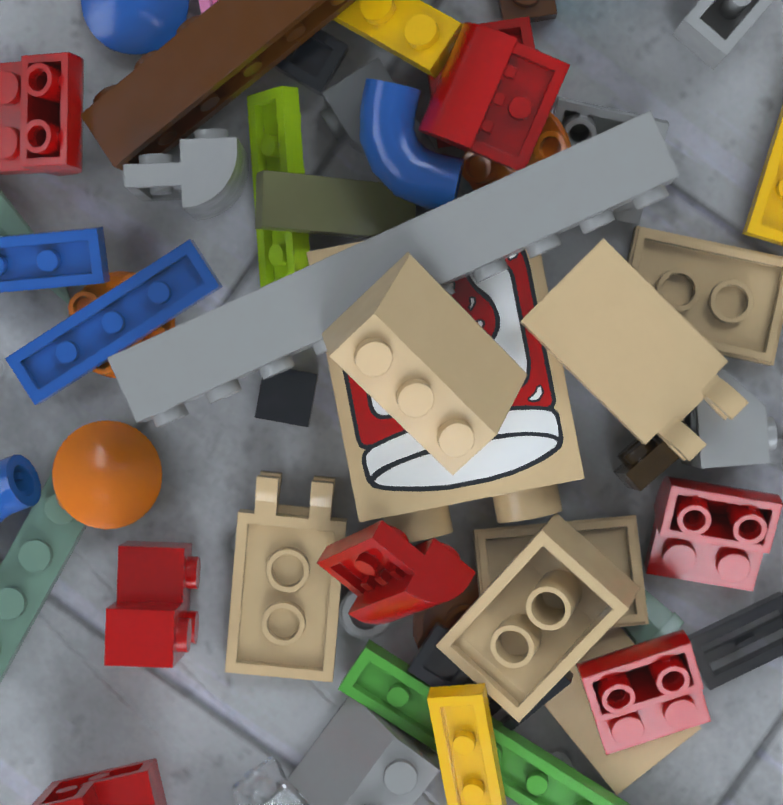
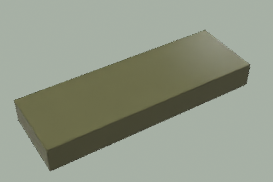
M262 170L256 175L255 229L369 239L416 217V205L395 196L382 182Z

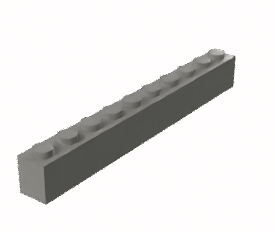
M650 110L107 357L136 423L147 422L153 419L156 428H159L188 415L185 404L206 395L209 403L212 404L241 391L242 388L238 380L260 371L263 380L294 367L295 363L291 356L313 347L316 355L327 352L322 333L407 252L452 295L455 291L451 283L473 274L476 283L491 278L509 269L505 261L506 258L523 250L527 251L530 259L562 245L559 234L578 225L583 235L601 228L616 220L612 210L633 201L636 209L640 210L669 196V193L665 186L671 184L680 174Z

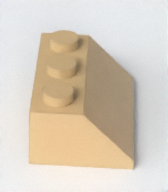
M409 252L396 262L322 333L329 357L452 475L498 434L527 377V373Z

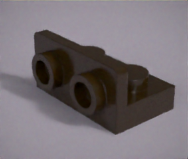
M656 434L646 445L635 439L617 456L622 464L613 472L627 488L642 491L680 457Z

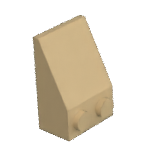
M556 513L437 643L436 647L476 684L485 683L487 694L517 722H520L627 612L640 587Z

